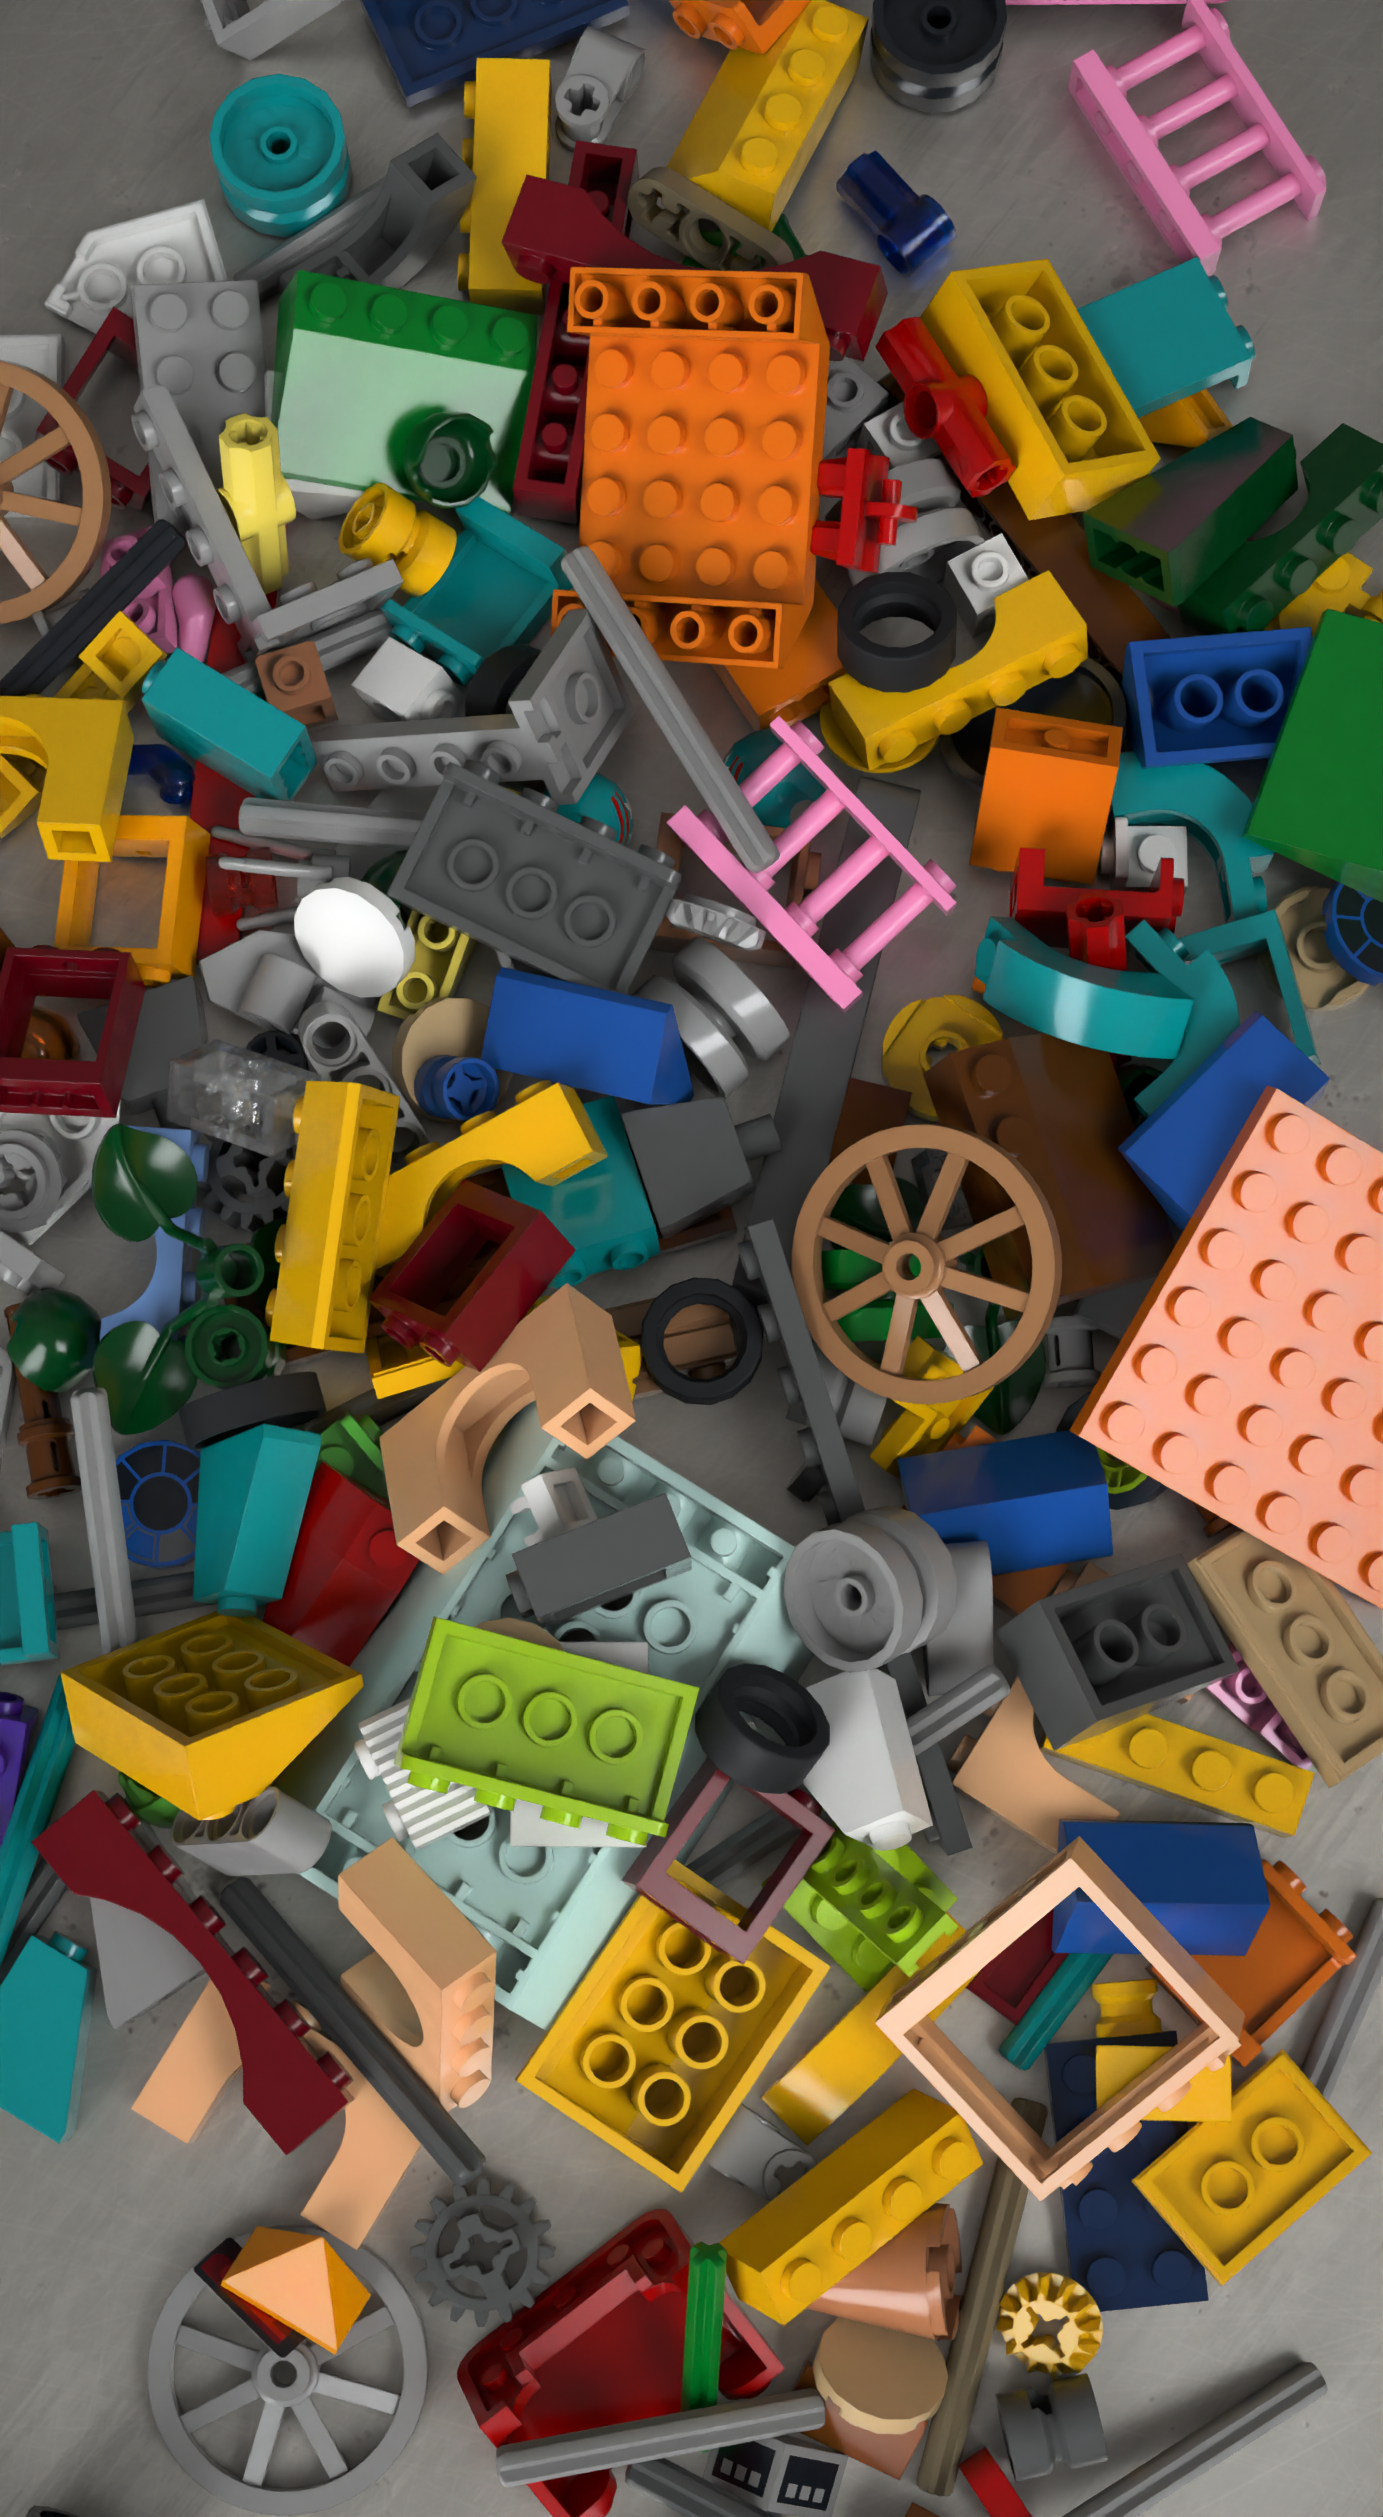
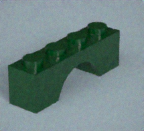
M1344 423L1335 429L1300 461L1309 497L1299 515L1286 527L1270 536L1244 542L1183 603L1178 605L1182 622L1205 636L1263 631L1276 615L1298 595L1307 591L1326 569L1342 555L1348 553L1356 542L1383 518V444Z

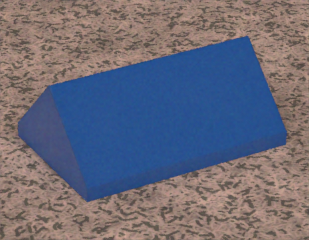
M1311 627L1129 642L1125 650L1121 690L1125 698L1128 716L1126 738L1141 767L1148 769L1270 758L1313 639Z
M504 967L497 973L481 1060L487 1062L492 1068L542 1080H550L555 1083L559 1082L564 1085L650 1105L678 1104L690 1102L693 1099V1087L672 1004Z
M1254 1011L1117 1149L1175 1225L1184 1231L1265 1087L1277 1088L1308 1108H1311L1321 1098L1330 1078L1266 1017Z
M1069 1430L897 1459L905 1510L914 1512L934 1528L944 1544L986 1540L989 1548L992 1576L1113 1556L1108 1485L1097 1448L1092 1443Z
M1059 1819L1057 1854L1080 1836L1190 1955H1246L1270 1907L1257 1839L1252 1824ZM1080 1887L1054 1907L1051 1950L1054 1953L1142 1954Z

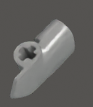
M259 930L198 962L209 1002L270 1031H283L289 1035L294 1033L299 1036L298 1024L303 1012L311 1005L320 1001H334L343 1005L352 1014L366 1037L373 1024L376 1013L373 1007L378 997H357L339 991L322 979L304 958L295 934ZM337 1022L321 1024L315 1030L312 1042L323 1048L338 1046L346 1035V1028Z

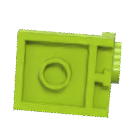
M832 1821L829 1825L835 1829V1832L782 1908L865 1992L894 1964L910 1978L920 1968L915 1962L943 1933L950 1937L959 1928L946 1913L958 1898L907 1844L892 1850H875L865 1843L845 1835L837 1824ZM771 1876L761 1884L762 1887L765 1886Z

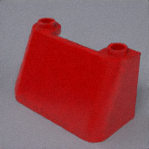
M656 2209L634 2220L535 2298V2304L531 2308L524 2306L513 2315L511 2321L502 2323L464 2356L457 2370V2380L479 2428L497 2449L502 2445L680 2412L690 2249L695 2244L666 2209ZM725 2286L718 2390L728 2400L751 2399L764 2392L772 2382V2379L785 2368L771 2346ZM612 2468L526 2484L553 2517H605L612 2508L613 2498L617 2489L616 2478L611 2471Z

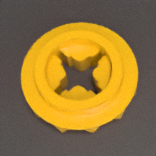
M1052 2272L1029 2274L1017 2280L1007 2290L999 2303L1000 2310L996 2330L1002 2332L1006 2342V2355L1014 2354L1025 2364L1027 2374L1040 2371L1050 2374L1053 2380H1056L1063 2374L1072 2372L1079 2374L1095 2357L1100 2348L1103 2338V2321L1100 2310L1089 2292L1071 2278ZM1038 2314L1046 2321H1051L1055 2318L1060 2320L1066 2315L1068 2316L1057 2334L1059 2341H1056L1050 2334L1042 2337L1039 2335L1033 2337L1031 2335L1040 2321Z

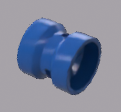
M439 1055L426 1060L418 1069L414 1080V1095L419 1107L426 1114L440 1119H455L466 1122L477 1115L492 1111L496 1107L500 1095V1085L495 1070L483 1060L473 1057Z

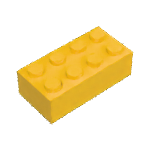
M1049 259L951 271L921 314L920 319L957 376L969 374L976 377L982 384L988 404L985 419L1016 466L1008 483L1029 521L1087 511L1146 477L1161 458Z

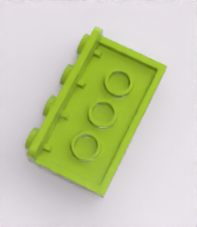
M434 1616L393 1764L402 1769L409 1770L407 1783L420 1788L447 1794L450 1782L477 1788L474 1797L476 1802L509 1811H514L517 1799L543 1806L540 1815L541 1819L574 1828H580L583 1816L609 1823L606 1831L607 1836L645 1846L648 1834L666 1837L669 1823L664 1820L699 1687Z

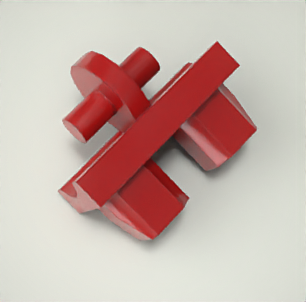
M848 448L847 457L821 460L819 462L817 477L819 495L827 498H843L840 522L816 520L815 525L812 527L810 546L812 554L834 560L836 565L863 573H878L881 545L896 546L898 523L917 522L918 508L900 504L902 481L888 479L890 458L871 454L868 449Z

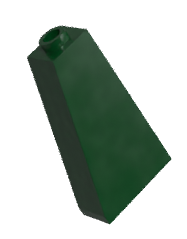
M1249 417L1083 512L1090 567L1173 607L1183 603L1298 490L1296 449L1293 434Z

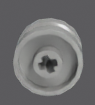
M940 458L922 459L900 465L888 471V479L902 481L900 504L918 508L917 522L898 523L896 546L881 545L878 573H863L848 569V576L853 586L867 577L884 572H911L930 578L939 584L944 581L947 561L984 543L985 539L972 512L965 508L955 507L960 500L961 489L948 463ZM843 498L835 503L827 513L825 521L840 522Z
M695 936L672 957L673 973L679 985L669 978L653 975L631 996L673 1005L689 1074L713 1095L724 1097L726 1100L748 1079L747 1062L741 1051L749 1057L767 1061L790 1040V1032L773 1005L748 976L716 946L702 937Z
M889 1505L867 1509L850 1516L842 1523L832 1524L815 1531L795 1546L785 1568L784 1598L791 1624L806 1648L825 1664L852 1673L874 1670L894 1660L900 1654L909 1653L926 1645L944 1632L956 1610L958 1580L951 1554L936 1530L914 1512Z

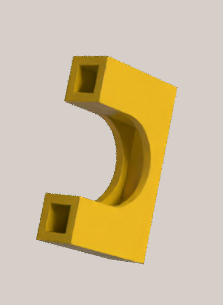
M37 694L0 696V754L23 756L36 761L47 769L37 825L48 859L98 862H111L134 743V736L124 700H109L103 697H89L86 699L52 698Z

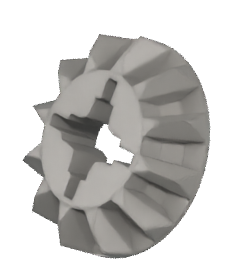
M685 894L683 900L671 899L672 901L665 915L674 926L740 950L753 951L761 949L766 932L756 927L758 919L727 905L692 894Z
M20 1129L0 1132L1 1230L18 1233L47 1225V1220L51 1215L63 1206L59 1200L62 1187L68 1179L61 1174L58 1163L61 1154L49 1148L43 1141L44 1136L31 1134ZM12 1167L16 1170L34 1169L35 1172L31 1174L32 1178L25 1184L28 1195L24 1191L2 1193V1191L9 1187L8 1183L15 1178Z

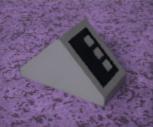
M789 2435L711 2449L702 2478L765 2511L798 2517H831L849 2456L831 2448Z

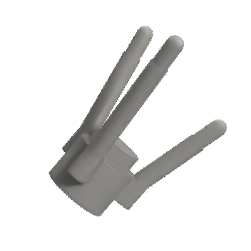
M214 826L211 829V835L214 838L299 859V864L225 856L221 857L218 862L222 869L298 878V898H303L321 882L330 883L334 878L350 877L351 857L336 855V850L313 849L269 837L245 835L240 830L221 826ZM298 906L241 918L236 922V926L239 930L244 931L294 921V915Z

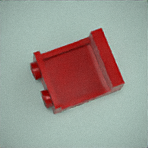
M1020 847L1010 883L1009 917L1016 920L1047 946L1069 948L1066 905L1074 903L1079 899L1081 893L1104 891L1114 899L1122 900L1125 936L1143 920L1156 932H1159L1165 926L1174 934L1176 917H1181L1184 904V878H1173L1174 858H1160L1148 892L1044 886L1046 849Z

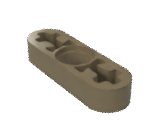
M667 167L651 169L636 181L628 192L629 211L640 226L707 269L717 271L758 270L760 266V260L757 258L758 255L766 260L764 268L794 261L789 246L780 237L673 169ZM654 190H658L663 195L661 198V204L665 207V209H661L656 204L658 200V195L654 192ZM685 207L690 210V213L686 215L682 221H680V219L686 214V212L682 209H684ZM700 218L709 219L718 225L723 235L722 246L711 245L702 237L698 226ZM740 242H741L742 245L736 250V253L739 254V255H738L737 257H735V256L732 255L731 252H732V251L740 244Z

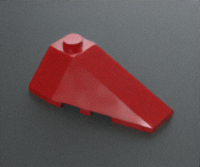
M323 1460L313 1475L282 1599L267 1604L263 1622L350 1667L420 1561L396 1545L389 1500Z

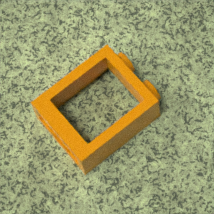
M120 815L112 857L167 858L157 948L107 947L121 952H131L145 987L156 988L171 983V979L180 980L191 975L194 979L211 834L188 816ZM64 860L54 947L65 950L88 951L101 948L90 947L100 862Z

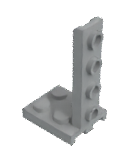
M155 385L141 391L134 406L136 414L131 416L134 432L145 451L153 449L163 472L159 473L158 477L163 494L173 509L180 507L190 527V530L186 531L189 549L199 566L208 565L217 584V588L213 589L216 606L227 624L235 623L241 635L237 646L245 663L255 660L260 655L280 650L376 609L381 610L387 599L391 598L404 581L393 559L374 566L371 558H367L340 570L336 574L339 580L325 588L318 590L315 583L310 582L285 593L280 597L282 604L272 609L169 390L164 386Z
M587 608L575 609L567 612L508 700L513 712L512 714L328 726L318 730L310 740L315 756L333 792L440 786L443 780V772L448 762L463 767L466 759L498 773L501 776L499 782L544 780L551 798L559 805L577 804L635 713V709L601 631Z

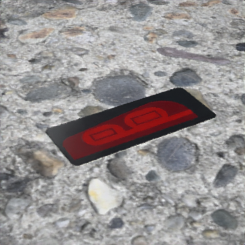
M226 2238L194 2267V2272L279 2358L283 2359L302 2343L306 2337L221 2286L222 2280L243 2249L234 2239Z

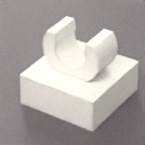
M575 1467L543 1473L521 1484L520 1486L525 1496L517 1498L510 1506L512 1514L531 1510L539 1529L536 1533L524 1538V1542L528 1547L598 1520Z

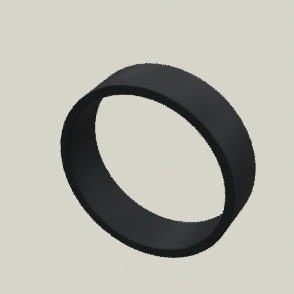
M311 1371L279 1375L238 1385L204 1396L178 1409L187 1446L190 1450L203 1449L262 1424L291 1428L315 1419L327 1411L317 1373Z

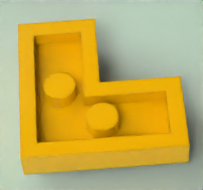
M917 1335L908 1348L903 1374L918 1378L940 1379L961 1375L963 1371L955 1358ZM994 1387L974 1396L946 1403L913 1404L893 1400L906 1409L899 1418L887 1426L882 1434L881 1442L869 1457L886 1472L900 1479L897 1459L941 1452L955 1432L959 1433Z

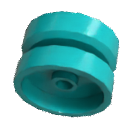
M274 74L252 78L228 94L215 112L209 139L223 197L240 221L259 233L290 237L299 233L347 200L353 174L342 118L339 110L325 91L304 78Z

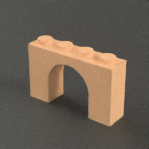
M566 1283L516 1325L515 1329L481 1372L465 1366L379 1437L396 1545L443 1575L491 1537L482 1493L484 1464L495 1439L503 1427L516 1413L531 1402L536 1401L541 1428L587 1460L636 1421L611 1314Z
M1088 1562L1082 1568L1079 1575L1067 1569L1051 1596L1111 1577V1575L1091 1562ZM1016 1675L1011 1685L1009 1684L1011 1689L1009 1695L982 1712L990 1719L977 1740L965 1734L949 1759L947 1768L956 1773L951 1780L956 1792L1057 1855L1059 1819L1117 1820L1120 1812L1059 1774L1047 1762L1036 1741L1033 1726V1706ZM1194 1693L1186 1697H1183L1177 1700L1176 1702L1182 1705L1188 1702Z
M392 1837L338 1874L339 1910L375 1949V1951L340 1975V1986L447 2112L457 2105L459 2108H466L485 2093L491 2081L497 1951Z
M211 1979L131 2107L132 2110L186 2144L196 2141L230 2083L243 2069L235 2028L222 1996ZM267 1981L261 1983L268 1992L272 1985ZM293 2000L292 2004L311 2027V2030L304 2035V2038L319 2056H322L329 2050L342 2063L354 2080L346 2089L355 2099L345 2107L346 2124L340 2149L300 2215L358 2250L366 2241L422 2148V2144L332 2037L322 2030L321 2024L305 2005L297 2000Z

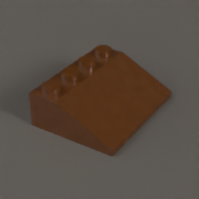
M1042 1032L1008 1037L949 1053L923 1074L940 1125L954 1126L974 1132L999 1145L1020 1162L1043 1192L1056 1222L1062 1252V1280L1057 1306L1159 1275L1175 1247V1242L1163 1207L1117 1149L1136 1129L1109 1052L1071 1043ZM969 1161L960 1185L974 1225L1016 1206L1006 1190L993 1176L977 1164ZM1025 1225L982 1245L993 1280L1030 1291L1032 1254ZM1002 1306L1006 1320L1023 1315V1312Z

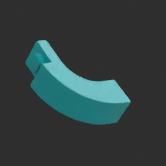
M1133 751L1120 753L1119 768L1106 824L1108 833L1114 817H1127L1128 826H1187V836L1205 851L1214 867L1224 923L1227 924L1267 912V896L1262 876L1253 877L1252 873L1266 871L1274 856V851L1242 837L1253 804L1240 788L1222 773L1207 764L1143 769Z
M990 916L984 939L980 942L976 953L974 975L986 985L983 1000L1008 1017L1053 1037L1097 1050L1136 1057L1177 1058L1194 999L1160 973L1107 969L1070 958L1044 944L1012 917Z
M1143 920L1125 936L1129 952L1149 973L1164 975L1194 999L1177 1058L1157 1079L1134 1098L1137 1110L1147 1119L1241 1024L1233 989L1225 972L1211 952L1206 948L1187 965L1184 960L1190 953L1181 941L1165 926L1159 932H1156Z

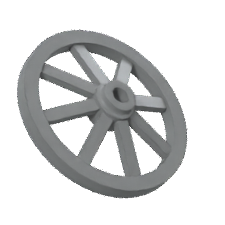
M279 2225L267 2228L324 2237L343 2262L375 2289L384 2301L385 2306L356 2321L336 2355L318 2344L312 2345L306 2338L288 2356L282 2359L258 2336L257 2338L262 2347L259 2351L183 2324L192 2304L207 2286L194 2272V2267L208 2255L206 2254L180 2279L161 2309L149 2346L147 2385L154 2420L165 2445L180 2467L198 2485L222 2501L244 2510L267 2515L293 2516L319 2512L352 2499L369 2488L394 2464L409 2442L423 2410L429 2377V2355L425 2331L416 2305L405 2285L380 2257L363 2245L356 2250L322 2228L302 2225ZM253 2231L233 2239L243 2248ZM394 2324L396 2325L404 2358V2378L401 2394L321 2371V2364ZM176 2345L252 2372V2378L181 2414L174 2385ZM278 2361H289L294 2365L297 2375L293 2383L283 2384L277 2380L274 2374V2366ZM312 2392L395 2415L380 2443L364 2460L352 2469L348 2467L310 2396ZM261 2397L265 2400V2405L242 2479L217 2464L200 2447L191 2433ZM291 2406L328 2474L329 2481L301 2488L263 2486L286 2407Z

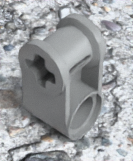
M588 26L575 48L571 64L555 95L557 113L555 130L557 139L563 147L574 152L576 140L599 144L606 142L624 103L631 97L640 79L646 60L645 49L594 27Z
M742 2103L704 2158V2161L741 2186H748L770 2202L781 2194L779 2192L781 2180L775 2174L776 2169L780 2165L791 2169L797 2161H800L806 2165L803 2173L805 2175L818 2164L817 2160L808 2151L781 2134L779 2128Z

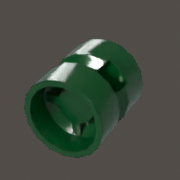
M217 1305L202 1312L191 1324L185 1339V1357L192 1372L203 1383L222 1390L279 1376L287 1360L286 1343L269 1341L271 1327L267 1326L265 1316L236 1305Z

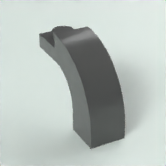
M434 134L390 160L383 189L367 214L335 243L281 274L278 290L283 294L297 270L401 289L428 263L451 235L469 204L477 177L440 134Z

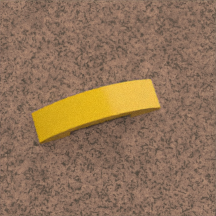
M119 611L78 656L84 663L53 698L86 699L89 697H103L109 700H124L128 714L143 694L142 686L149 671L159 660H164L167 654L124 612ZM0 754V839L15 829L40 807L47 769L32 759L13 754Z
M947 1911L946 1913L959 1928L950 1937L943 1933L915 1962L920 1968L910 1978L894 1964L809 2051L806 2050L760 2097L807 2146L845 2112L903 2054L875 2022L889 1996L966 1932ZM981 1969L929 2012L927 2016L934 2022Z

